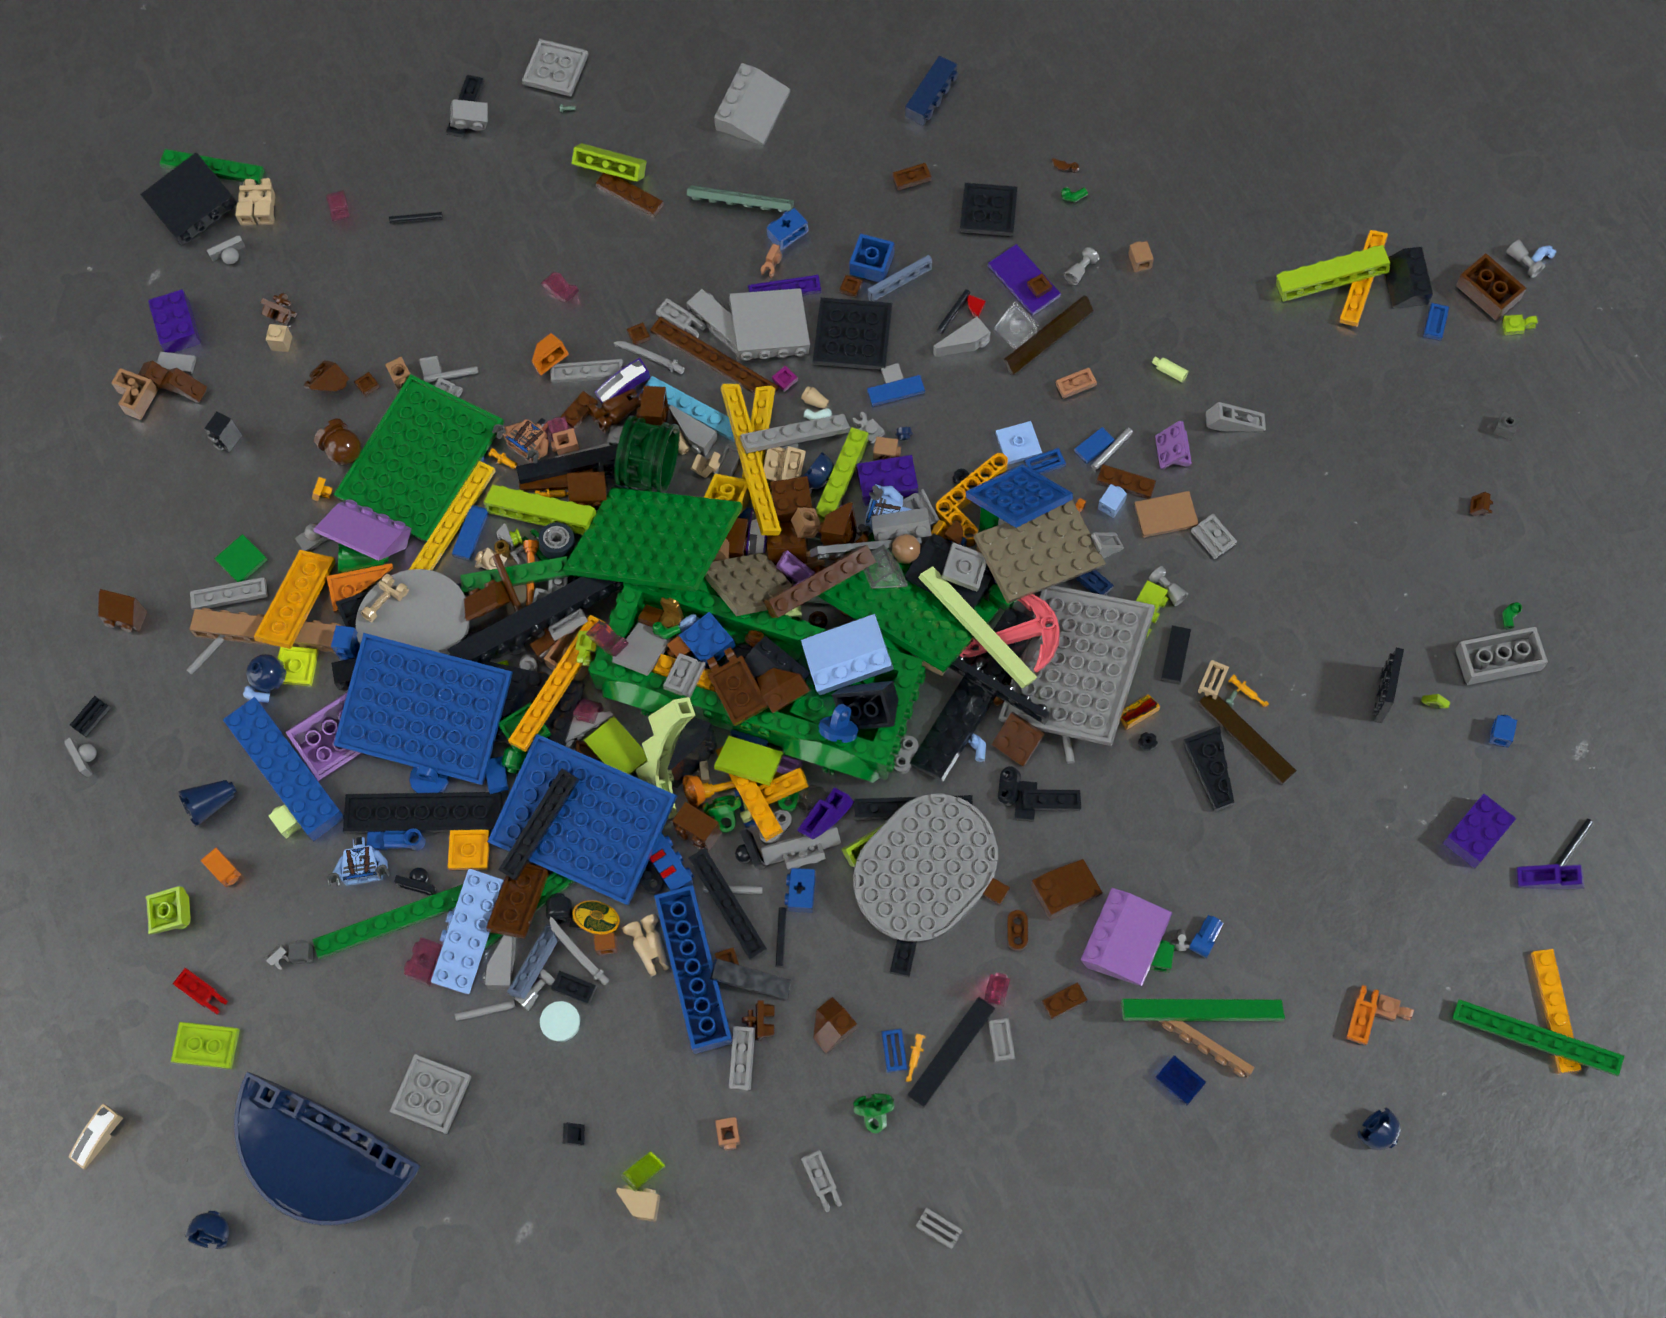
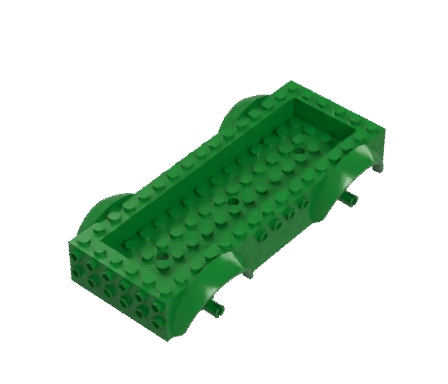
M705 578L696 592L623 582L624 588L622 592L618 593L616 608L612 609L610 613V623L603 630V640L596 647L595 654L597 655L595 660L590 662L588 671L595 688L602 690V697L642 709L640 713L644 716L647 715L649 717L673 700L687 698L685 695L681 696L665 690L663 686L667 679L665 676L653 672L646 676L612 662L613 656L639 623L638 617L645 605L663 610L660 602L661 598H672L678 601L684 618L694 614L701 619L710 612L732 637L735 646L748 644L745 641V637L749 631H760L764 634L763 637H768L809 672L810 669L801 640L828 630L810 625L805 620H794L785 614L779 618H772L768 610L736 616ZM883 636L894 669L851 685L894 681L899 699L895 725L893 727L860 729L857 732L856 739L848 743H843L842 740L838 739L837 742L830 741L819 733L818 724L791 716L790 710L794 702L775 713H772L770 708H767L739 725L734 726L716 692L696 686L690 701L696 715L695 718L710 722L713 726L729 731L733 729L767 740L770 744L783 747L784 755L823 766L822 771L827 774L829 771L830 775H834L836 770L874 783L879 778L887 780L889 772L892 773L894 769L895 755L899 754L901 738L906 735L908 719L911 720L914 711L913 704L918 700L920 694L919 687L923 685L926 677V667L923 666L922 659L912 656L909 651ZM726 655L717 661L720 667L725 664ZM810 673L807 679L813 682V679H812V676H811V673Z

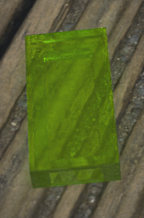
M650 1151L621 1175V1178L634 1191H637L659 1173L665 1165Z

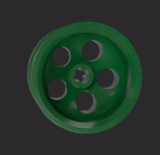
M629 416L623 426L615 459L616 484L620 486L625 485L629 488L635 487L652 492L666 493L672 482L678 459L680 444L679 426L677 424L670 425L667 422L662 423V425L647 424L645 418L639 417L637 419L636 416Z

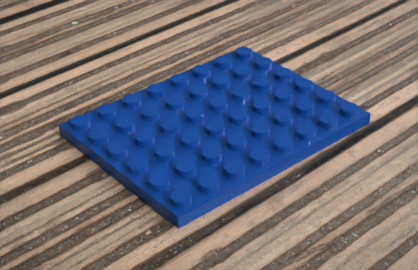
M363 633L333 745L416 768L418 766L429 767L439 774L483 785L513 672Z
M536 734L488 842L510 852L561 768H563L580 780L529 861L629 905L677 795Z

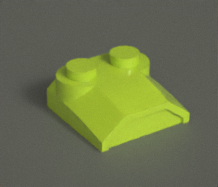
M177 886L145 896L147 900L148 934H156L172 929L182 930L189 925L191 920L189 896L184 887Z

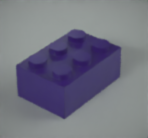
M183 289L148 300L159 343L164 352L175 353L201 344L190 301Z
M912 455L857 464L863 507L869 506L871 500L869 492H873L872 487L874 485L893 486L903 496V499L918 493V483Z
M1483 793L1445 839L1443 844L1472 867L1476 868L1517 818Z

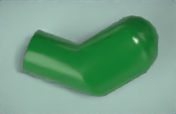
M1065 187L1061 190V197L1066 201L1077 202L1087 196L1088 191L1083 187L1077 192H1071L1070 188Z
M1519 602L1511 603L1503 610L1502 615L1505 629L1514 628L1513 618L1522 611V605Z
M655 622L652 626L654 634L663 639H669L682 633L678 624L667 628L661 622Z

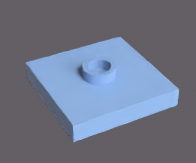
M1031 421L996 430L995 432L1001 451L1008 458V465L1042 454Z

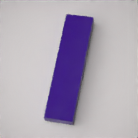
M819 275L748 285L749 292L801 288L802 296L821 293Z

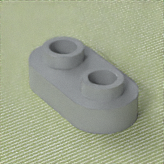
M905 736L901 739L900 752L898 755H895L893 770L899 774H905L911 769L910 761L918 750V741L912 736ZM909 742L912 746L906 747L905 744ZM899 760H904L905 764L900 765L898 762Z
M778 810L774 813L784 832L766 841L759 830V838L762 843L766 845L776 843L791 827L792 817L788 811ZM780 817L786 818L783 822H780L778 819Z

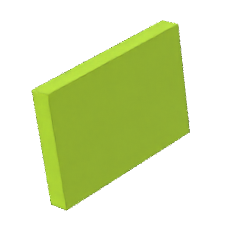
M614 716L584 739V742L602 763L629 775L634 774L637 768L648 762L644 749Z
M728 736L716 760L714 769L770 786L783 758V752Z
M179 1022L171 1062L232 1070L240 1029Z

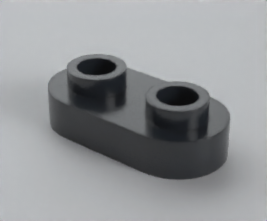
M1012 766L1002 770L999 780L998 799L1006 806L1014 805L1019 798L1021 774Z
M648 861L646 870L643 872L639 882L648 893L657 894L663 889L664 882L651 862ZM657 882L656 887H651L650 884Z

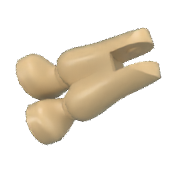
M657 914L648 915L641 920V924L647 934L646 937H644L641 926L637 921L629 923L622 928L625 935L633 937V946L641 957L650 976L657 974L655 966L651 961L653 958L659 957V962L664 971L670 969L661 933L655 929L659 921Z

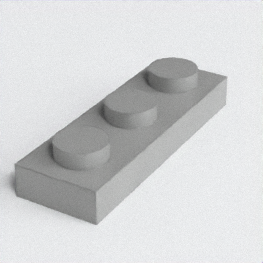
M734 1026L729 1088L751 1090L755 1028Z

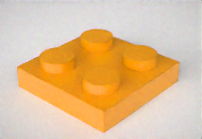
M450 830L448 869L488 870L490 847L488 839L490 831Z

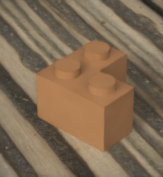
M120 368L111 382L116 391L123 395L118 403L126 415L141 420L158 392L153 381Z

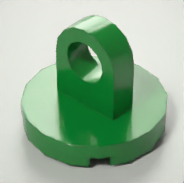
M727 795L715 798L710 805L706 802L702 806L703 812L706 815L714 816L715 820L719 822L722 832H730L736 825L734 810L738 809L742 804L739 796L735 798V796ZM729 818L731 825L724 826L721 819Z
M884 1093L871 1094V1098H866L865 1095L857 1098L853 1102L854 1112L857 1115L864 1116L867 1129L872 1133H879L887 1126L886 1113L895 1108L892 1096ZM873 1118L879 1122V1126L874 1124Z

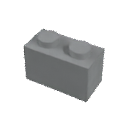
M452 100L450 106L451 127L458 129L469 128L475 131L485 130L488 122L487 103Z

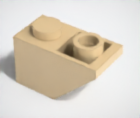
M623 1185V1188H617L616 1192L635 1219L656 1222L660 1196L656 1194V1190L644 1188L643 1192L636 1191V1187Z

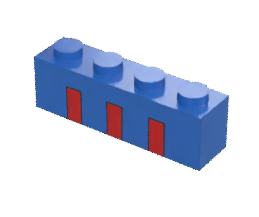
M661 832L649 860L670 891L694 885L692 871L689 867L685 868L682 862L684 860L678 851H673L671 846L674 844L668 835L664 837Z

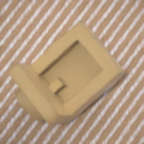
M714 451L706 459L697 454L690 469L707 478L712 471L714 473L717 471L721 455Z
M490 548L480 550L475 557V561H477L475 567H482L486 570L497 569L492 556L498 553ZM500 555L501 560H502L503 565H504L505 562H506V560H507V558L504 557V556H502V555Z

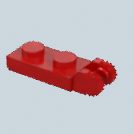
M184 968L172 983L216 1015L219 1014V1009L208 1003L214 996L220 1003L225 1005L228 1002L214 988L187 968Z

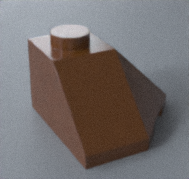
M324 360L310 373L311 380L310 382L307 380L304 387L311 390L340 391L347 385L346 382L349 378L335 362Z
M772 668L757 678L762 697L772 713L780 711L811 691L799 673Z
M833 997L816 1009L813 1039L826 1054L858 1029L855 1020Z

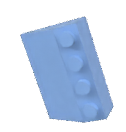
M875 614L801 640L810 673L819 695L894 669Z

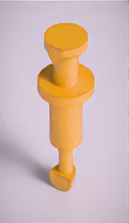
M492 448L488 454L489 457L493 456L498 459V464L503 463L512 469H516V466H518V463L506 457L504 452L499 454Z
M549 488L546 489L547 492L535 491V493L549 498L569 495L565 490L549 491Z
M1234 674L1228 680L1229 683L1232 682L1238 687L1236 691L1239 692L1241 690L1252 700L1256 699L1263 707L1269 705L1267 701H1262L1256 692L1245 685L1246 681L1241 683Z
M916 1033L915 1046L910 1047L913 1050L908 1065L910 1070L905 1082L912 1080L913 1069L917 1067L920 1052L924 1051L921 1048L922 1040L926 1037L924 1035Z

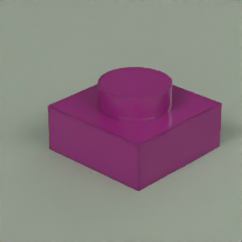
M784 366L772 376V380L785 392L798 381V377L789 368Z

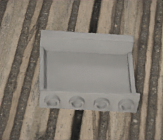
M801 288L729 294V309H731L737 360L747 361L754 358L767 359L769 357L784 358L792 355L804 356L809 354L810 341Z

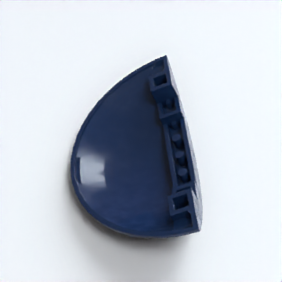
M246 1072L235 1106L234 1133L237 1152L242 1167L254 1188L269 1204L283 1214L299 1221L317 1225H340L359 1221L374 1215L392 1203L408 1187L420 1169L421 1165L407 1154L356 1122L297 1092L253 1073Z

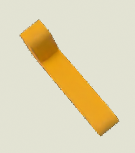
M1003 453L994 454L936 503V513L939 519L945 521L948 527L956 520L961 522L963 537L967 539V547L974 546L976 541L974 536L966 537L965 535L968 533L975 535L978 533V529L961 512L971 502L966 498V491L970 490L968 488L970 485L976 487L1007 472L1008 458ZM996 463H1002L1003 465H1002V466H997V465H995V464H996ZM983 474H988L989 477L985 478V477H982L981 475H983ZM955 497H961L962 499H961V500H955L954 498H955ZM946 508L948 511L942 512L940 509Z

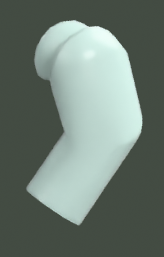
M828 408L816 413L807 409L803 417L815 420L829 417L832 415V412Z

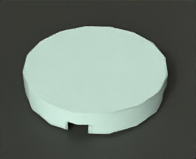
M564 1001L554 1002L542 1011L540 1028L548 1039L556 1042H566L578 1033L581 1022L580 1015L572 1004Z

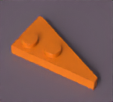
M390 563L326 576L333 611H339L336 605L337 601L364 592L393 569V564Z

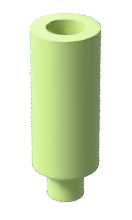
M1155 357L1152 361L1153 364L1157 365L1156 369L1182 383L1188 375V370L1164 357L1161 359Z

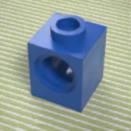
M1498 715L1493 721L1489 743L1508 748L1514 739L1517 720L1512 719L1508 715Z

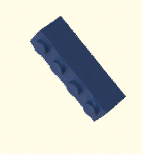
M938 56L905 106L906 118L921 125H924L927 120L931 119L933 110L940 105L942 96L948 93L952 81L955 82L958 77L957 63Z

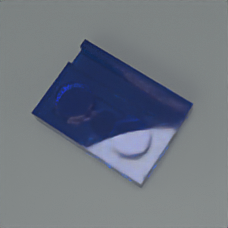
M1175 1055L1155 1077V1080L1186 1106L1206 1084L1204 1079Z

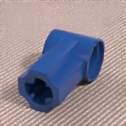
M414 828L408 831H385L384 847L386 849H412L418 851L426 843L425 837L419 830ZM419 836L417 842L411 843L413 837Z
M1208 915L1188 949L1207 958L1215 944L1214 940L1223 922L1214 916Z

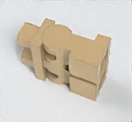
M263 178L261 185H256L254 180L245 179L244 185L239 187V203H237L236 218L240 225H256V220L259 225L274 224L275 218L273 214L276 194L271 180Z

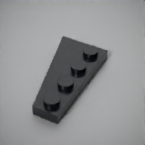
M1220 726L1184 739L1183 743L1214 810L1218 811L1233 805L1234 798L1227 770L1228 766L1225 759Z

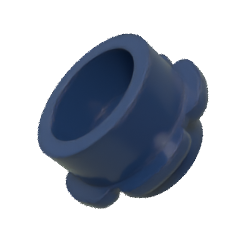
M911 427L897 428V433L895 434V436L899 437V440H910V436L913 435Z

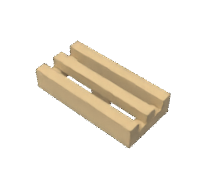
M1211 660L1198 693L1204 692L1205 696L1212 695V698L1216 700L1229 667ZM1212 667H1216L1208 688L1204 687ZM1220 669L1223 670L1215 691L1211 690Z

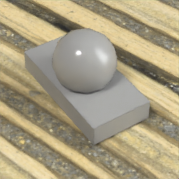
M240 235L208 249L207 252L213 262L222 258L226 264L231 265L238 261L239 253L237 250L244 248L245 245Z
M320 522L308 524L305 527V531L295 537L304 551L310 552L329 539L313 532Z
M71 738L66 739L64 744L79 772L85 777L93 775L87 762L95 759L97 754L96 748L87 743L78 747L77 743Z

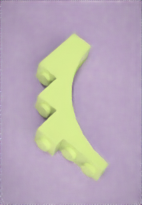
M689 697L673 700L648 717L654 736L642 743L648 762L636 769L639 779L670 793H673L672 781L667 768L681 731L696 716ZM675 803L667 820L673 819L677 815Z

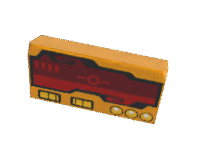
M1148 694L1123 709L1120 721L1128 730L1158 712L1160 705Z

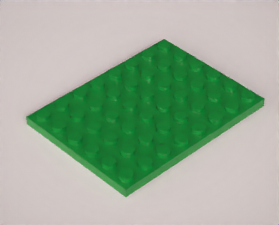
M410 374L360 452L359 457L355 460L335 491L334 496L342 501L354 500L362 507L373 509V512L385 514L394 521H401L405 523V526L411 528L410 535L427 542L496 437L497 433H492L496 424L503 426L504 420Z
M611 487L607 494V500L602 502L588 530L584 532L563 567V571L567 575L696 592L743 506L738 501Z
M873 532L869 535L867 542L875 541ZM881 551V554L873 555L876 561L874 564L817 595L856 620L875 614L884 637L943 673L975 639L935 595L904 579L913 562L909 564L899 563L894 555L888 554L887 551ZM982 598L974 610L988 624L998 613L1000 607Z

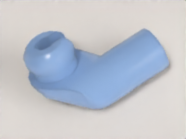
M1552 246L1540 247L1531 259L1535 263L1545 256L1551 259L1555 256L1556 250Z
M252 686L244 688L245 692H243V695L246 699L251 700L255 697L259 702L269 703L270 693L254 692L255 688Z

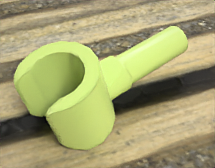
M743 801L745 811L741 812L740 815L743 822L747 823L753 817Z

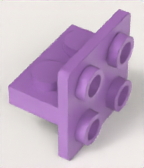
M1183 421L1176 422L1155 436L1161 469H1165L1172 464L1185 467L1192 464L1187 431L1184 430Z

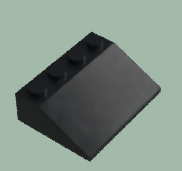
M933 533L925 542L919 556L910 566L904 579L933 594L918 577L931 567H934L942 575L953 543ZM986 564L977 592L950 581L947 582L975 609L989 591L995 579Z

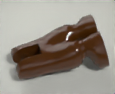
M633 388L605 400L601 408H598L595 404H590L587 406V409L594 422L598 424L599 429L606 434L610 431L611 425L619 424L631 412L639 408L641 404H639V397H636L637 392Z

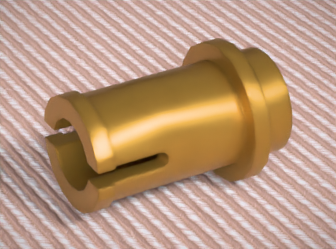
M499 540L495 543V552L508 559L511 556L509 544L505 540Z

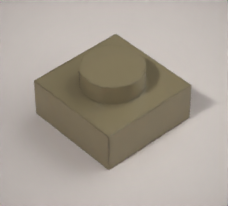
M701 761L700 768L697 769V776L702 780V783L708 782V784H711L708 762Z

